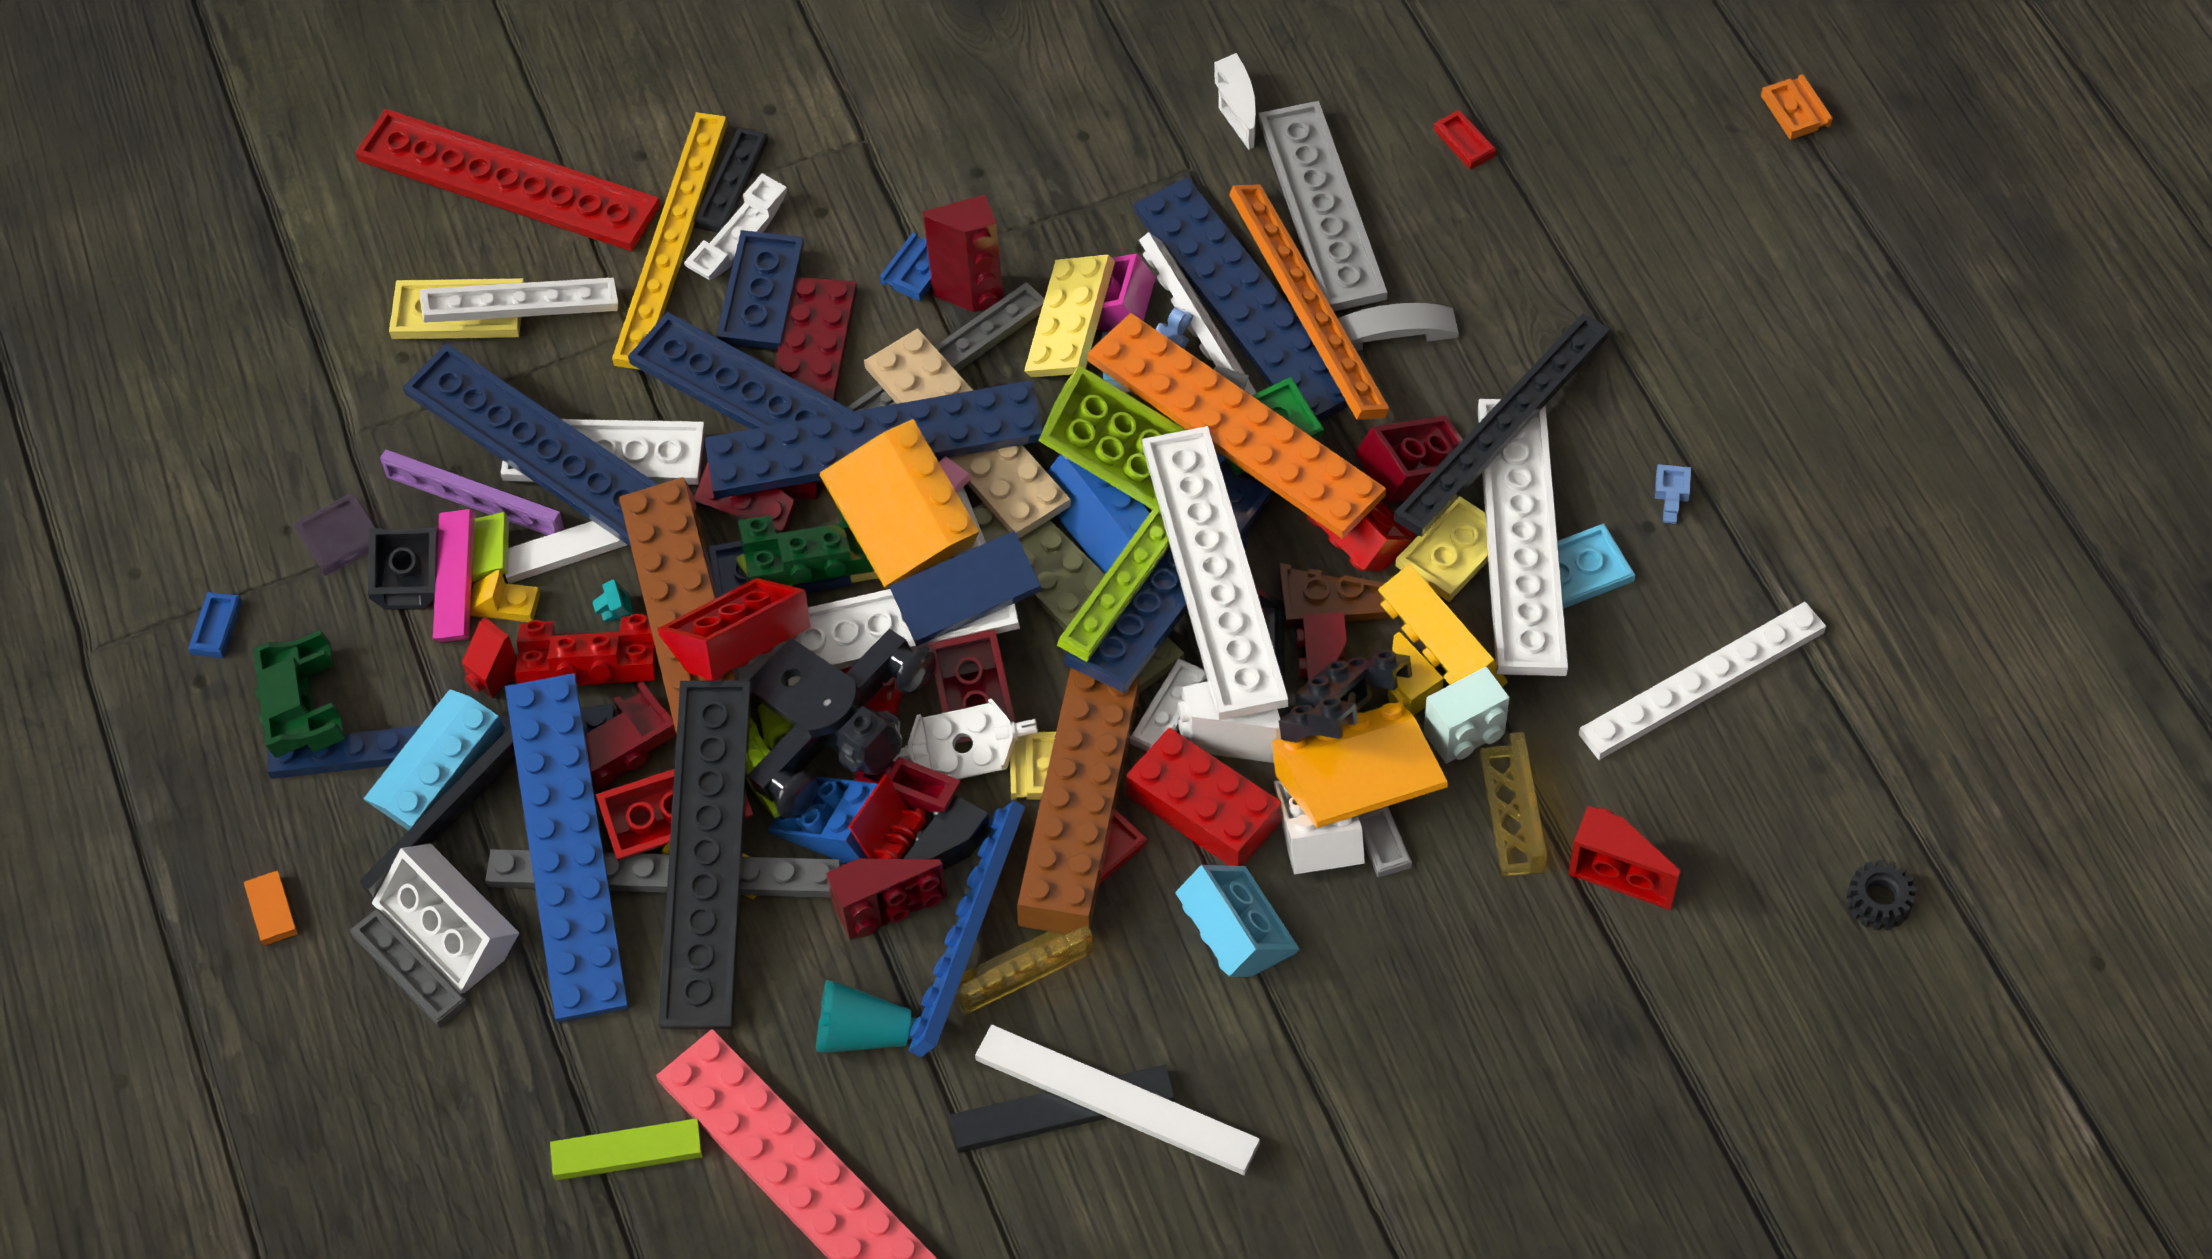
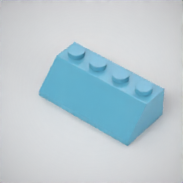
M449 689L364 797V800L409 831L495 743L505 730L501 719L497 714L472 697Z

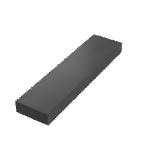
M378 908L349 930L354 939L439 1028L468 1005L465 998Z

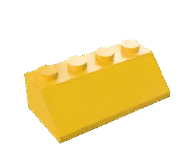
M1408 564L1378 589L1384 598L1380 605L1393 620L1397 616L1400 617L1405 623L1401 629L1413 643L1420 640L1426 647L1422 653L1434 668L1440 664L1447 673L1443 675V678L1449 685L1484 667L1489 669L1501 687L1508 683L1503 674H1496L1498 665L1492 656L1411 564Z

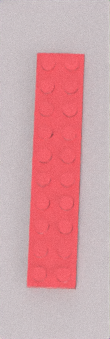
M713 1029L656 1075L657 1081L693 1119H698L699 1125L828 1259H937Z

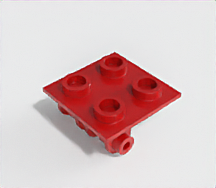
M884 775L848 828L869 859H900L905 851L910 848V843H913L915 840V834L925 826L927 814L920 808H915L914 811L909 810L888 776Z

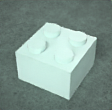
M1484 667L1427 697L1424 734L1446 764L1456 758L1458 760L1464 759L1475 748L1485 743L1492 744L1503 736L1506 728L1509 696L1489 669Z

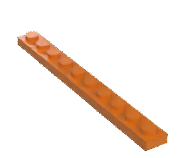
M1260 184L1233 185L1229 196L1357 420L1385 418L1390 408Z

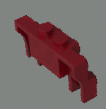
M643 681L637 684L639 693L623 702L620 696L613 698L619 715L585 734L594 791L598 788L609 786L617 777L624 773L640 768L645 761L650 759V750L677 735L673 719L658 703Z

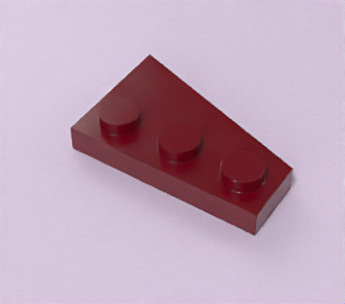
M708 462L694 497L696 503L742 519L771 515L775 530L782 533L787 532L798 504L780 488L714 499Z

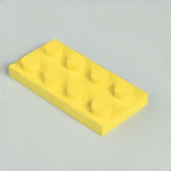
M1109 255L1055 260L1024 370L1031 378L1070 375L1074 373L1079 365L1086 369L1087 353L1092 347L1115 261Z
M523 278L396 280L389 328L391 339L519 337L521 317L424 323L420 302V289L524 283Z

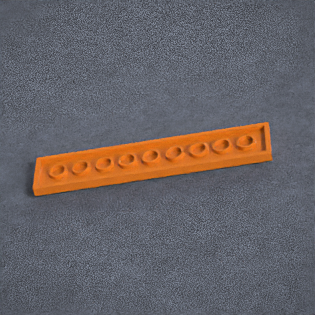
M1132 313L1127 315L1087 353L1088 362L1184 429L1191 430L1208 426L1214 449L1342 539L1386 496V488Z

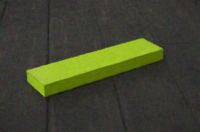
M697 1118L550 1142L552 1174L555 1181L702 1158L700 1128Z

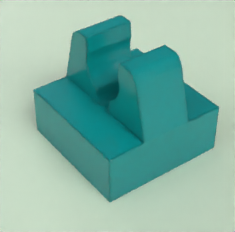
M615 579L602 584L604 593L592 602L595 613L597 615L602 614L605 623L617 619L621 622L622 617L635 614L629 593Z

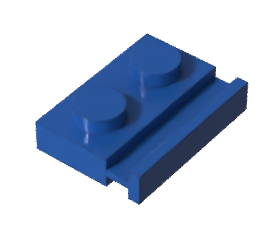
M914 232L910 235L880 275L881 285H890L893 287V290L919 302L931 288L926 238H919L917 233Z

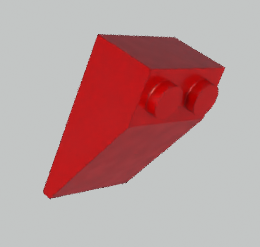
M1588 806L1574 840L1568 875L1671 910L1681 871L1623 817L1617 816L1605 808L1597 809Z

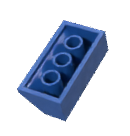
M1060 454L1047 473L1070 498L1071 507L1055 517L1082 552L1106 574L1150 513L1141 502Z

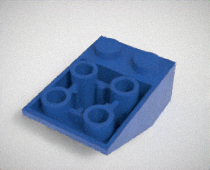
M816 777L818 789L811 806L795 818H784L782 816L775 818L768 829V832L774 836L828 858L838 859L841 863H849L858 858L869 859L848 826L877 784Z

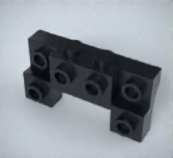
M1383 650L1376 653L1369 661L1365 658H1353L1348 662L1333 661L1295 693L1296 706L1278 721L1281 740L1296 743L1307 736H1325L1341 739L1343 737L1342 724H1357V711L1372 699L1371 686L1395 690L1398 688L1397 676L1404 678L1412 676L1410 656L1396 654L1391 650Z

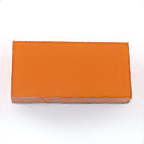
M278 870L244 882L263 946L298 934Z

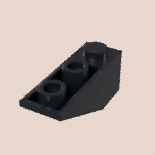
M955 795L945 812H934L932 822L926 830L921 829L917 833L912 844L913 847L906 856L903 855L900 859H940L943 870L970 857L990 831L988 813Z

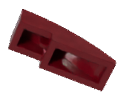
M899 756L896 761H892L879 775H869L859 770L853 781L878 784L882 777L887 775L908 809L920 808L928 812H945L961 785V780Z

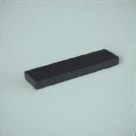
M738 127L694 219L695 228L719 233L733 217L768 143L766 133Z

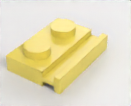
M1038 732L1018 737L1019 741L1015 742L1010 757L1011 800H1016V797H1027V800H1041L1056 732Z

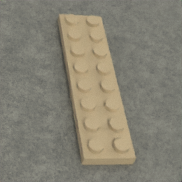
M918 328L864 360L866 370L896 404L973 391ZM1023 445L949 458L969 473L971 480L967 485L1009 532L1015 531L1018 539L1071 507V500Z

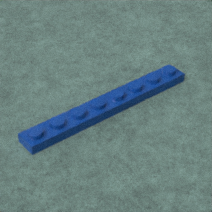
M1014 800L1003 809L998 808L989 821V827L992 830L989 837L983 841L979 848L978 856L981 857L980 862L968 877L967 885L970 886L967 896H964L958 904L955 913L959 916L957 923L949 930L944 944L948 947L945 954L940 957L934 967L933 975L936 978L933 986H930L923 996L921 1005L925 1007L921 1017L917 1018L911 1028L910 1037L913 1039L908 1051L920 1058L937 1046L1024 812L1025 806Z

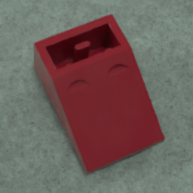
M858 858L826 873L833 908L849 940L856 937L869 936L877 928L890 922H900L906 919L910 913L919 909L934 907L947 897L943 866L940 859Z

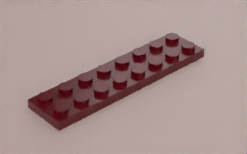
M796 278L781 346L778 347L774 367L779 372L836 401L857 293L856 281ZM819 481L780 487V489L791 498L816 499Z

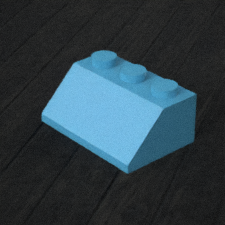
M1201 865L1175 892L1183 904L1184 912L1192 918L1200 931L1202 940L1210 946L1218 959L1220 968L1229 977H1252L1296 954L1300 950L1246 866Z

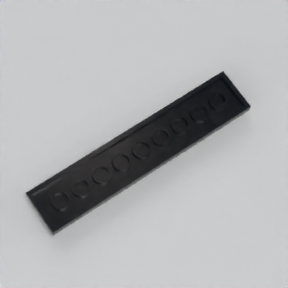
M750 680L680 681L658 1023L660 1029H733L752 683Z

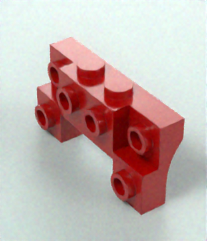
M633 614L622 617L619 632L556 636L554 621L532 620L527 623H520L516 641L518 648L515 668L517 684L573 673L575 674L577 685L655 681L656 648L648 615Z

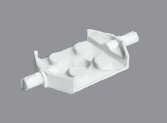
M988 699L989 703L928 717H922L919 714L916 716L908 745L901 748V752L893 761H896L899 756L958 780L1005 770L1009 765L1015 742L1019 741L1018 737L1038 733L1037 722L1035 718L1018 723L1010 722L992 699ZM961 737H970L973 740L972 748L966 753L955 751L956 741Z

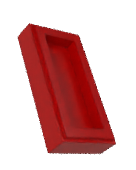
M1460 110L1434 123V131L1470 170L1496 156V148Z

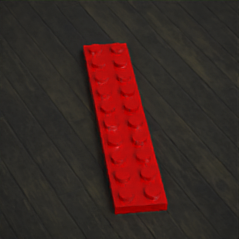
M389 109L383 111L355 152L359 162L631 252L660 207L658 197Z

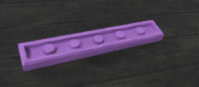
M386 449L380 457L385 474L389 479L489 515L505 512L509 517V522L547 536L565 530L559 511Z

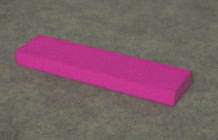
M470 509L439 513L433 640L438 643L469 639L475 513Z

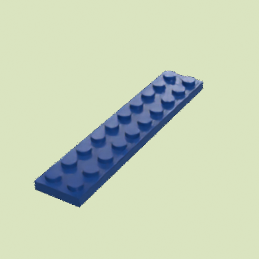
M575 674L505 686L555 1020L557 1023L629 1009Z

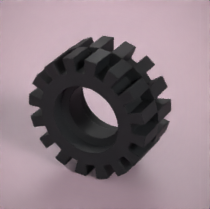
M1877 860L1875 866L1869 861L1865 863L1864 868L1860 866L1856 870L1855 875L1852 876L1846 899H1848V910L1853 909L1852 916L1855 920L1862 916L1861 924L1867 927L1868 923L1872 922L1874 923L1873 930H1879L1881 924H1884L1885 930H1891L1893 923L1898 927L1902 925L1904 919L1907 920L1916 898V886H1912L1914 879L1911 875L1905 877L1907 870L1904 867L1897 871L1894 869L1895 862L1890 861L1887 867L1884 866V860ZM1872 886L1886 887L1894 893L1895 900L1891 904L1876 903L1868 896L1867 890Z

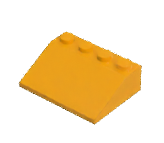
M914 419L883 432L820 472V477L884 588L972 548L979 534L978 528Z
M1402 702L1388 703L1378 709L1357 713V724H1342L1343 737L1341 739L1325 736H1307L1296 743L1284 741L1281 738L1272 741L1276 777L1316 828L1448 787L1447 780L1415 717Z

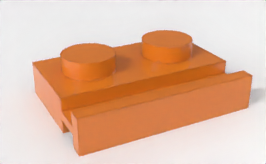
M1803 74L1799 75L1798 79L1791 80L1790 78L1762 88L1761 97L1790 140L1818 131L1819 127L1824 125L1826 127L1831 126L1832 116Z

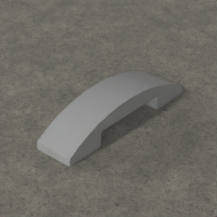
M1390 304L1360 310L1338 318L1356 351L1363 350V342L1425 334L1427 342L1459 338L1453 308L1437 304Z

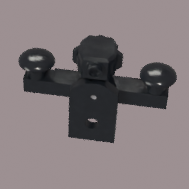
M889 628L845 674L793 638H790L749 679L752 683V697L794 725L789 733L747 775L755 791L771 802L775 800L777 802V812L780 816L795 818L801 815L813 803L818 789L815 775L810 771L802 770L824 747L840 752V763L852 772L860 770L869 775H879L901 752V722L899 718L887 710L878 712L873 708L865 707V705L884 686L882 682L886 684L892 677L897 679V688L903 694H913L923 689L931 680L935 671L936 657L934 652L928 647H922L912 652L907 640ZM795 676L801 677L797 684L785 686L790 678Z

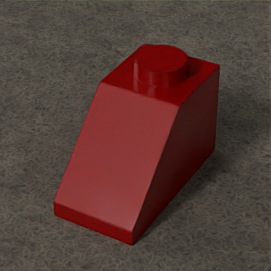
M484 617L478 624L462 660V665L466 673L464 678L466 683L475 692L479 693L482 690L490 698H493L515 677L517 658L509 635Z

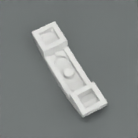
M762 173L743 194L745 203L710 243L702 241L684 262L685 266L708 280H712L733 266L740 231L764 232L779 209L787 193V187Z

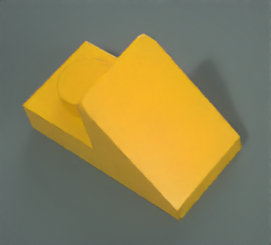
M497 570L474 583L471 592L470 616L523 622L532 621L540 597L539 588L505 584L501 570Z

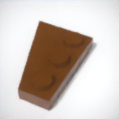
M1279 562L1286 627L1303 626V615L1344 613L1345 622L1388 619V613L1380 605L1384 598L1378 591L1385 583L1347 575L1341 578L1323 575L1321 570L1311 568L1307 572L1292 569L1290 564Z

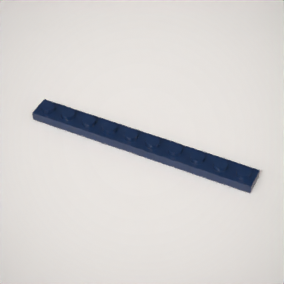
M613 704L581 707L585 734L615 717ZM509 715L499 716L505 730L498 739L511 727ZM421 725L347 733L344 740L317 752H313L308 745H305L275 758L268 749V774L271 779L390 766Z

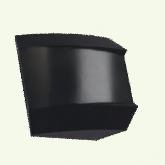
M436 526L418 529L369 528L368 596L370 600L384 610L425 609L435 598L438 528Z

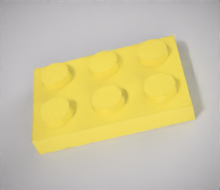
M1459 496L1422 537L1417 536L1396 558L1395 566L1402 570L1408 564H1411L1435 593L1450 602L1488 562L1485 512Z

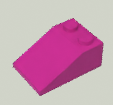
M1137 253L1112 258L1115 264L1096 330L1111 331L1130 313L1144 321L1156 277Z

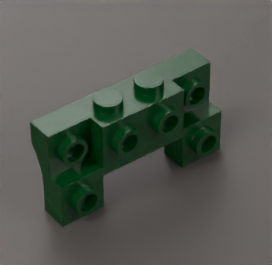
M839 508L840 524L777 534L771 515L738 520L739 537L749 581L759 578L784 585H793L873 572L875 570Z
M318 630L296 640L267 642L253 648L258 687L255 688V695L261 707V712H258V719L264 729L266 747L274 757H280L305 745H308L313 752H317L344 740L345 733L342 714L331 702L314 710L310 676L334 666L331 642L325 634Z

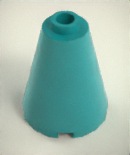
M826 980L817 1030L816 1052L824 1054L906 1046L908 1039H913L910 1037V1031L917 1018L911 1017L910 1009L842 983Z

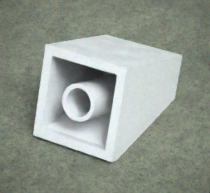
M1208 681L1182 687L1183 701L1177 704L1181 718L1178 720L1180 734L1212 755L1274 763L1272 741L1281 738L1278 722L1280 716L1277 709L1219 721Z

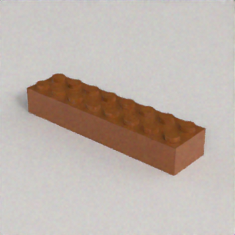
M684 477L619 497L676 733L680 681L708 680L689 674L658 635L657 628L719 597L694 496ZM737 667L724 673V676L718 680H740Z
M1070 668L1017 904L1018 926L1089 937L1139 701V677H1136L1127 691L1123 693Z

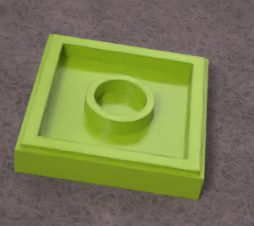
M505 512L475 519L472 582L481 580L497 570H501L502 575L508 574L509 517Z

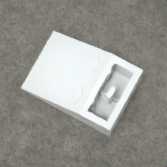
M1274 781L1276 797L1281 801V821L1294 874L1365 864L1362 826L1358 816L1316 828L1282 783Z

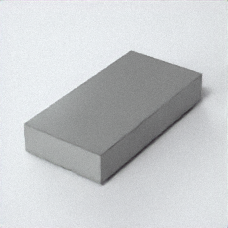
M1386 806L1358 815L1362 826L1363 844L1377 878L1410 869L1412 861L1389 807Z

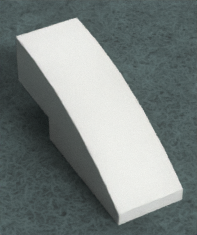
M1235 53L1215 62V84L1219 88L1220 111L1248 150L1254 148L1256 134L1255 96L1248 73Z

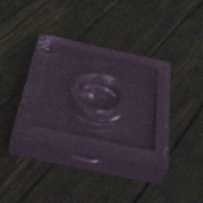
M352 493L293 523L295 531L324 576L369 553V528H375Z

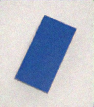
M207 592L188 647L191 655L224 659L242 605V599L239 595Z

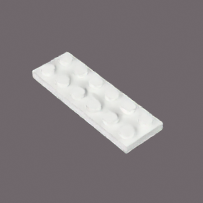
M561 419L657 484L684 477L688 485H699L706 430L704 422ZM502 461L501 477L503 481L534 482Z

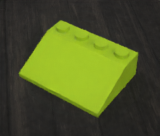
M1079 365L1059 394L1038 441L1153 510L1158 500L1144 454L1142 439L1185 431V429Z

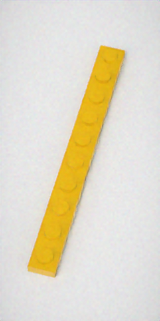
M697 112L695 114L612 357L614 366L638 369L629 363L628 355L664 316L694 226V219L699 211L727 127L726 116Z

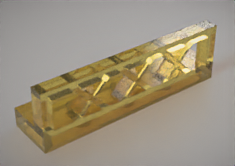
M1524 732L1510 733L1507 746L1480 749L1501 875L1541 873L1545 870L1547 853ZM1509 757L1510 767L1502 774L1491 767L1490 758ZM1503 784L1516 794V797L1509 805L1496 797V792ZM1508 815L1521 823V828L1515 836L1504 830L1501 826V823ZM1504 839L1509 842L1506 846L1504 843ZM1515 846L1527 854L1528 862L1508 864V852Z
M1088 925L1068 934L1048 931L965 971L955 995L963 1013L966 1015L1094 953L1092 932Z

